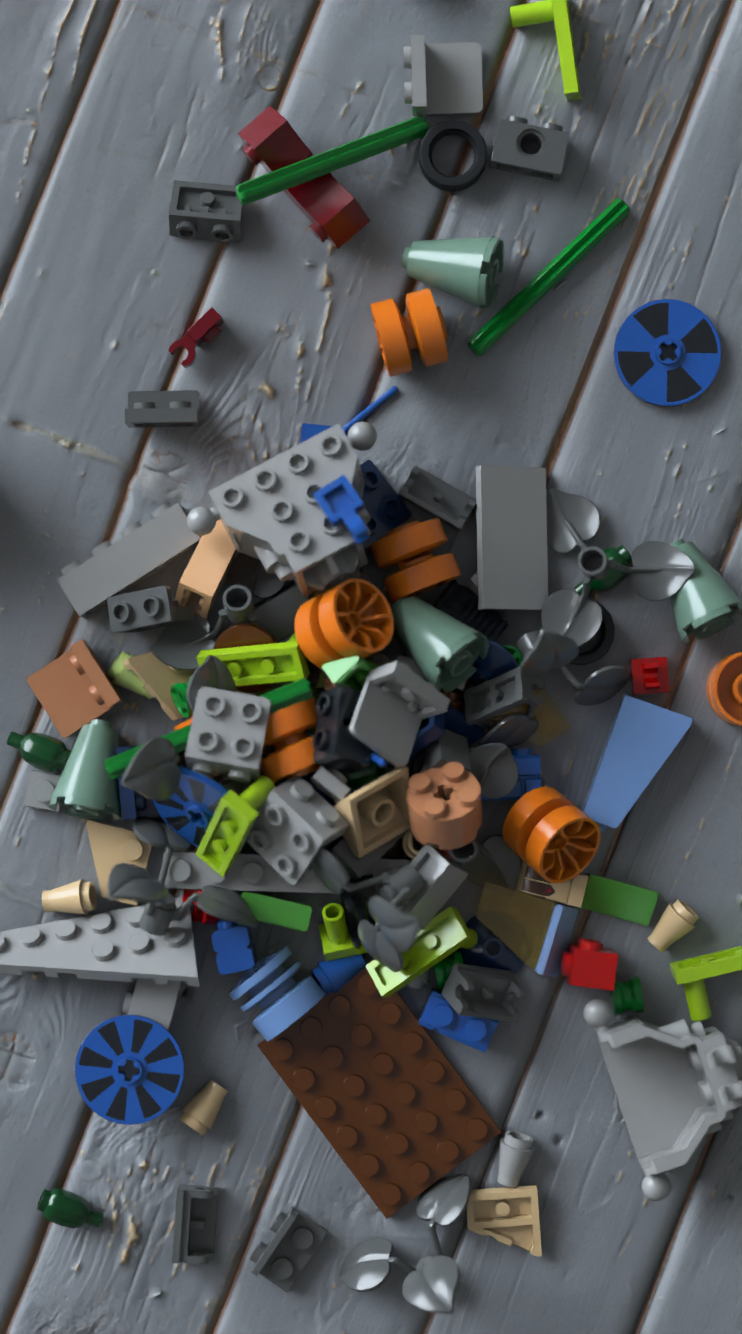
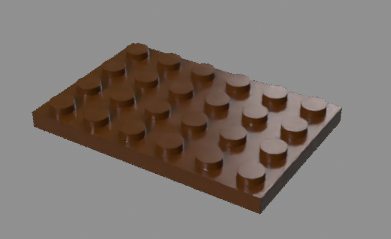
M372 958L371 960H369V961H368L367 963H365V964L367 965V964H369L370 962H372V961H373V958ZM366 967L357 973L335 994L330 992L325 995L310 1010L268 1042L264 1039L257 1045L386 1219L501 1133L500 1128L426 1029L418 1024L417 1017L399 993L395 992L388 998L382 997Z

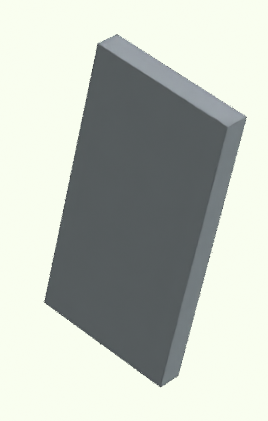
M496 465L476 466L478 610L542 611L544 603L548 598L546 468Z

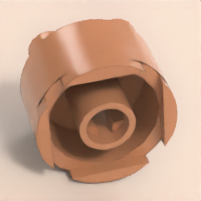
M448 762L442 767L429 768L409 778L407 801L410 829L413 836L420 843L427 846V842L438 845L439 849L452 850L463 847L475 839L480 826L482 827L483 813L481 787L474 775L464 770V766L461 763Z

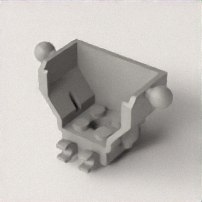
M358 422L350 428L348 436H346L338 423L208 491L214 506L211 508L199 506L192 509L187 517L188 528L196 535H207L214 529L216 521L221 520L238 552L259 559L266 572L269 574L276 573L280 582L294 579L303 597L311 593L315 597L348 579L361 578L359 568L368 564L363 544L361 543L357 546L344 523L335 528L332 527L314 500L313 493L340 476L345 475L362 500L365 482L358 456L354 449L365 451L372 448L377 440L375 428L370 423ZM365 508L358 513V516L367 527L366 524L370 521L371 517Z
M593 999L584 1008V1019L590 1026L594 1027L593 1029L639 1165L644 1171L645 1178L642 1182V1191L652 1201L664 1200L671 1191V1183L669 1178L662 1172L685 1165L703 1136L722 1130L720 1122L732 1119L733 1114L731 1110L742 1106V1049L738 1042L724 1037L716 1027L711 1026L703 1029L701 1021L687 1025L685 1019L660 1027L639 1018L628 1016L609 1023L612 1019L611 1006L605 1000Z

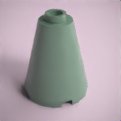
M495 236L414 241L411 247H406L404 250L402 267L407 269V274L411 278L480 308H491L500 284L495 283L498 272L502 273L504 242Z
M680 539L670 543V545L685 553L695 566L693 575L682 585L676 594L670 597L681 641L690 643L688 636L696 635L697 639L701 640L734 624L732 616L737 612H740L742 616V600L693 542L685 543L684 539Z
M416 596L403 597L393 605L391 611L395 630L427 681L436 686L439 692L442 688L447 693L462 685L477 670L473 664L478 656L483 660L485 659L489 649V641L477 630Z
M92 719L90 724L82 726L50 798L49 807L52 810L56 811L57 805L66 807V815L82 819L105 821L106 814L113 815V821H118L121 818L118 778L115 780L110 778L104 762L106 759L115 756L116 748L119 747L118 731L112 729V723Z

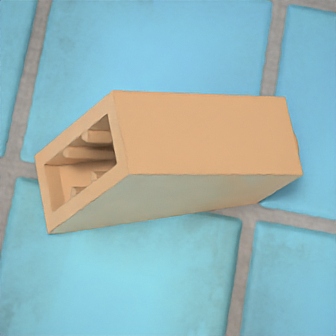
M221 520L216 521L214 529L209 534L202 535L179 581L175 596L179 606H193L194 615L201 616L206 621L238 553Z

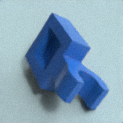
M345 475L340 476L313 493L314 500L333 528L344 523L357 546L370 538L367 533V527L358 516V513L365 509L364 503Z

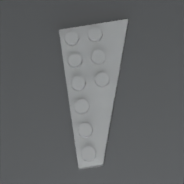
M183 897L175 898L177 908L184 903L182 901ZM147 904L1 931L0 973L23 975L27 971L45 972L46 977H59L60 973L76 974L78 979L133 982L137 978L154 979L155 984L169 985L170 980L187 981L188 986L200 987L192 908L190 906L186 909L179 921L172 919L166 934L163 936L149 934L140 927L139 921Z

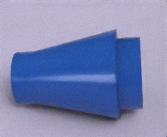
M361 954L330 961L324 960L317 963V967L311 970V974L325 992V995L330 992L335 994L357 973L364 969L366 964Z

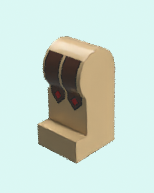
M523 861L516 890L581 908L589 876L580 873L569 881L550 883L533 870L527 862Z

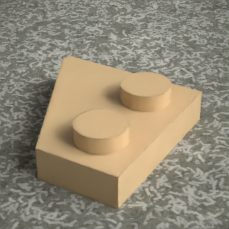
M152 652L122 660L125 668L128 671L132 669L144 682L143 688L152 698L160 702L161 708L172 721L183 718L172 700L170 687L178 682L183 684L188 682L189 677L192 676L194 671H184L167 666L156 658Z
M88 819L86 828L102 898L109 899L107 884L112 868L119 863H128L147 870L153 846L138 838L134 830ZM128 899L114 900L135 906L139 903V901Z
M537 1185L471 1190L466 1207L468 1230L483 1236H493L498 1242L509 1246L511 1244L529 1250L530 1254L534 1256H542Z

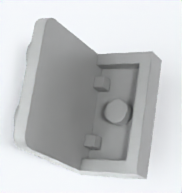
M425 34L410 35V46H403L404 68H411V82H404L405 104H412V116L473 115L481 113L483 110L481 45L477 42L425 43Z
M397 660L369 670L349 730L354 737L396 767H402L409 760L421 721L446 712L450 699L439 692L436 686L415 674L408 665Z
M200 688L197 693L185 753L186 767L192 768V771L205 776H213L214 772L227 774L230 780L241 783H249L250 779L257 780L261 771V755L271 709L270 700L266 697L216 688Z
M295 776L271 790L259 810L247 843L289 884L295 885L301 881L319 853V850L324 845L343 835L350 824L301 776Z

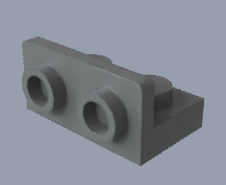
M174 180L169 210L170 236L183 239L215 240L222 243L240 242L244 205L240 203L236 196V186Z
M197 390L130 391L128 393V409H125V424L129 428L200 427V394Z
M168 585L107 598L112 633H135L195 621L193 606H179L177 600L172 601L171 588Z
M293 1206L287 1214L283 1211L279 1213L270 1227V1230L274 1232L273 1236L267 1244L261 1241L250 1257V1260L254 1262L251 1273L256 1276L261 1274L287 1293L328 1233L327 1229Z

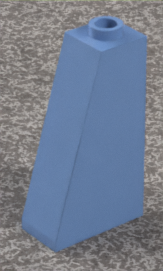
M626 694L622 695L582 807V811L598 824L601 832L606 833L608 826L617 829L690 728L693 718Z

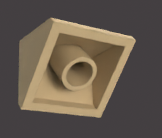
M406 765L395 768L345 797L334 806L339 814L350 824L343 837L356 857H363L410 829L407 801L409 772Z

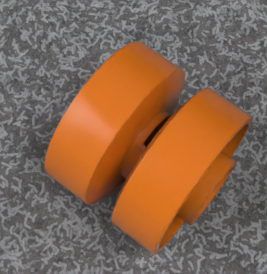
M430 288L406 294L407 315L401 316L397 303L393 298L370 304L376 335L389 377L412 371V350L417 349L421 362L425 367L449 361L445 341L449 340L440 306L436 307Z
M440 518L422 523L418 520L387 532L386 537L369 545L378 568L399 566V571L389 575L383 581L391 603H396L403 597L408 598L422 594L462 576L453 553H444L434 557L431 551L441 547L448 541Z
M352 578L304 602L296 613L294 626L297 642L304 655L315 666L323 669L321 666L325 663L355 655L366 658L384 649L392 638L394 620L390 605L381 591L366 580Z
M742 652L730 654L717 662L712 668L706 683L707 700L713 712L724 722L742 727Z
M315 697L269 714L263 748L273 745L276 751L261 759V770L263 775L271 779L273 783L285 778L289 780L295 776L303 777L317 771L321 767V765L313 763L314 748L312 742L314 736L309 737L307 733L308 730L314 728L317 724V702Z
M542 786L529 791L513 805L505 819L502 836L505 845L523 861L527 862L546 881L550 883H563L576 877L589 865L598 850L601 833L598 824L557 789L550 786Z

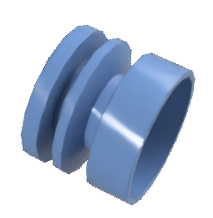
M288 946L274 953L267 954L260 959L252 969L247 970L240 976L241 978L235 987L228 993L233 1000H236L248 991L251 997L240 1006L243 1012L256 1005L260 1006L262 1011L256 1016L252 1024L267 1042L288 1028L325 996V992L311 975L298 982L294 981L292 976L302 965L299 960L287 968L282 966V963L293 953Z

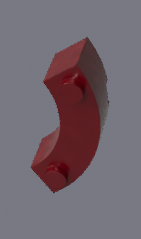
M271 106L266 108L238 133L246 144L242 149L244 154L255 166L260 163L268 173L313 155L289 122ZM330 173L284 190L285 194L312 222L309 228L322 243L328 239L338 249L370 222V219L356 199Z

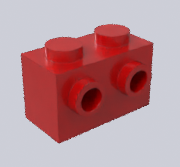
M579 938L578 944L569 943V951H562L560 972H562V975L565 976L566 981L570 985L614 991L618 954L611 948H603V944L598 940Z

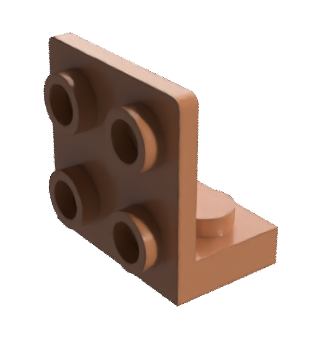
M83 639L70 646L71 650L26 679L63 738H67L81 729L83 725L89 724L92 719H97L125 701L110 677L106 674L107 672L87 641Z

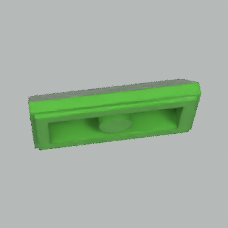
M355 655L325 663L321 667L333 684L337 686L341 684L362 691L369 670L380 666Z
M588 873L589 877L581 908L645 926L649 925L659 892Z
M249 891L242 892L241 897L248 903L256 921L302 932L308 930L312 906Z

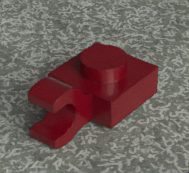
M211 307L186 331V334L181 339L174 341L170 345L169 353L173 355L180 348L186 349L188 357L183 360L181 365L184 368L190 367L196 359V347H199L203 342L209 345L223 331L220 328L224 323L222 317Z

